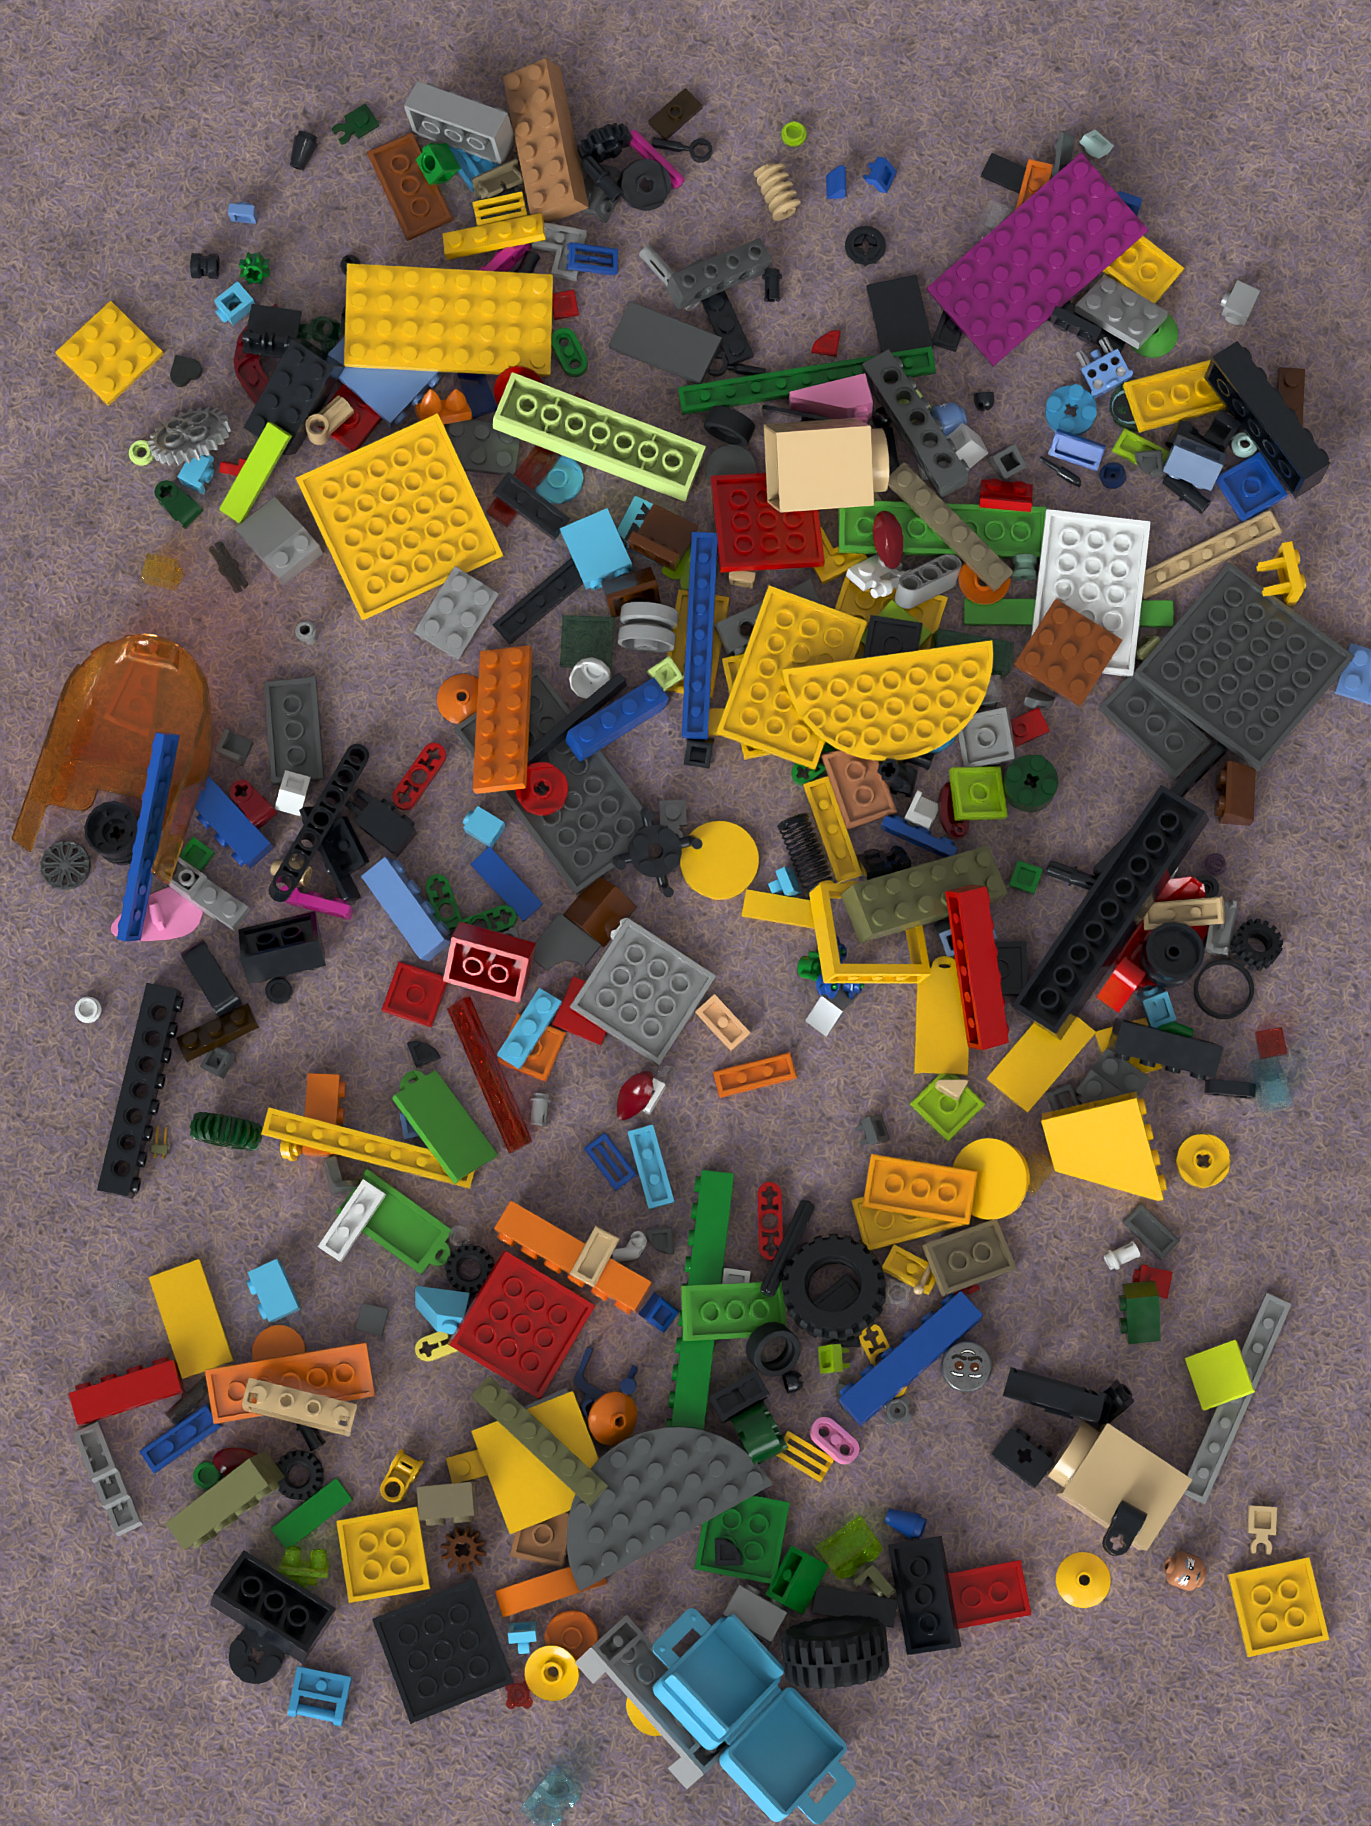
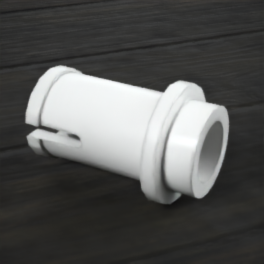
M1131 1241L1114 1251L1108 1250V1254L1104 1255L1109 1269L1115 1268L1119 1270L1121 1265L1139 1258L1140 1252L1136 1244Z

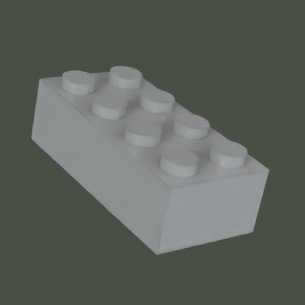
M417 81L404 104L413 134L438 143H447L449 147L455 149L457 147L466 153L496 164H504L516 142L508 113L503 109L486 106L476 99L470 100L461 97L454 91L447 92L441 90L434 84H425Z

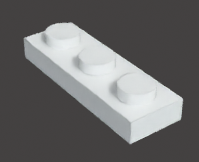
M363 1179L318 1247L342 1262L386 1194Z

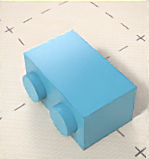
M275 1259L247 1272L250 1279L246 1280L252 1295L257 1294L261 1302L257 1307L263 1320L268 1318V1321L273 1323L301 1310L298 1299L279 1259Z

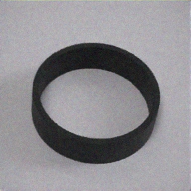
M1221 959L1207 964L1200 971L1194 983V997L1198 1006L1207 1015L1217 1019H1231L1240 1015L1250 1005L1254 995V983L1250 973L1245 967L1232 960ZM1215 965H1230L1242 972L1249 984V998L1241 1010L1232 1014H1219L1205 1006L1199 995L1198 984L1201 975L1208 968Z

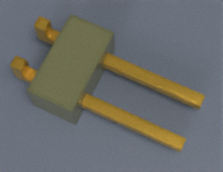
M159 1127L156 1129L155 1145L152 1144L151 1153L154 1154L153 1158L155 1159L157 1154H163L162 1159H165V1154H168L169 1146L166 1145L168 1127H165L163 1145H158Z

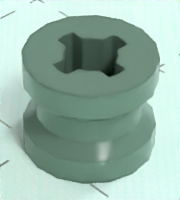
M1018 554L1011 557V563L1014 565V573L1011 576L1013 580L1032 581L1037 579V571L1035 570L1037 556Z

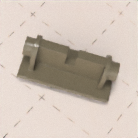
M515 158L473 177L472 183L475 197L481 200L484 198L489 199L503 192L501 185L509 189L518 184H523L522 171H519L517 159Z

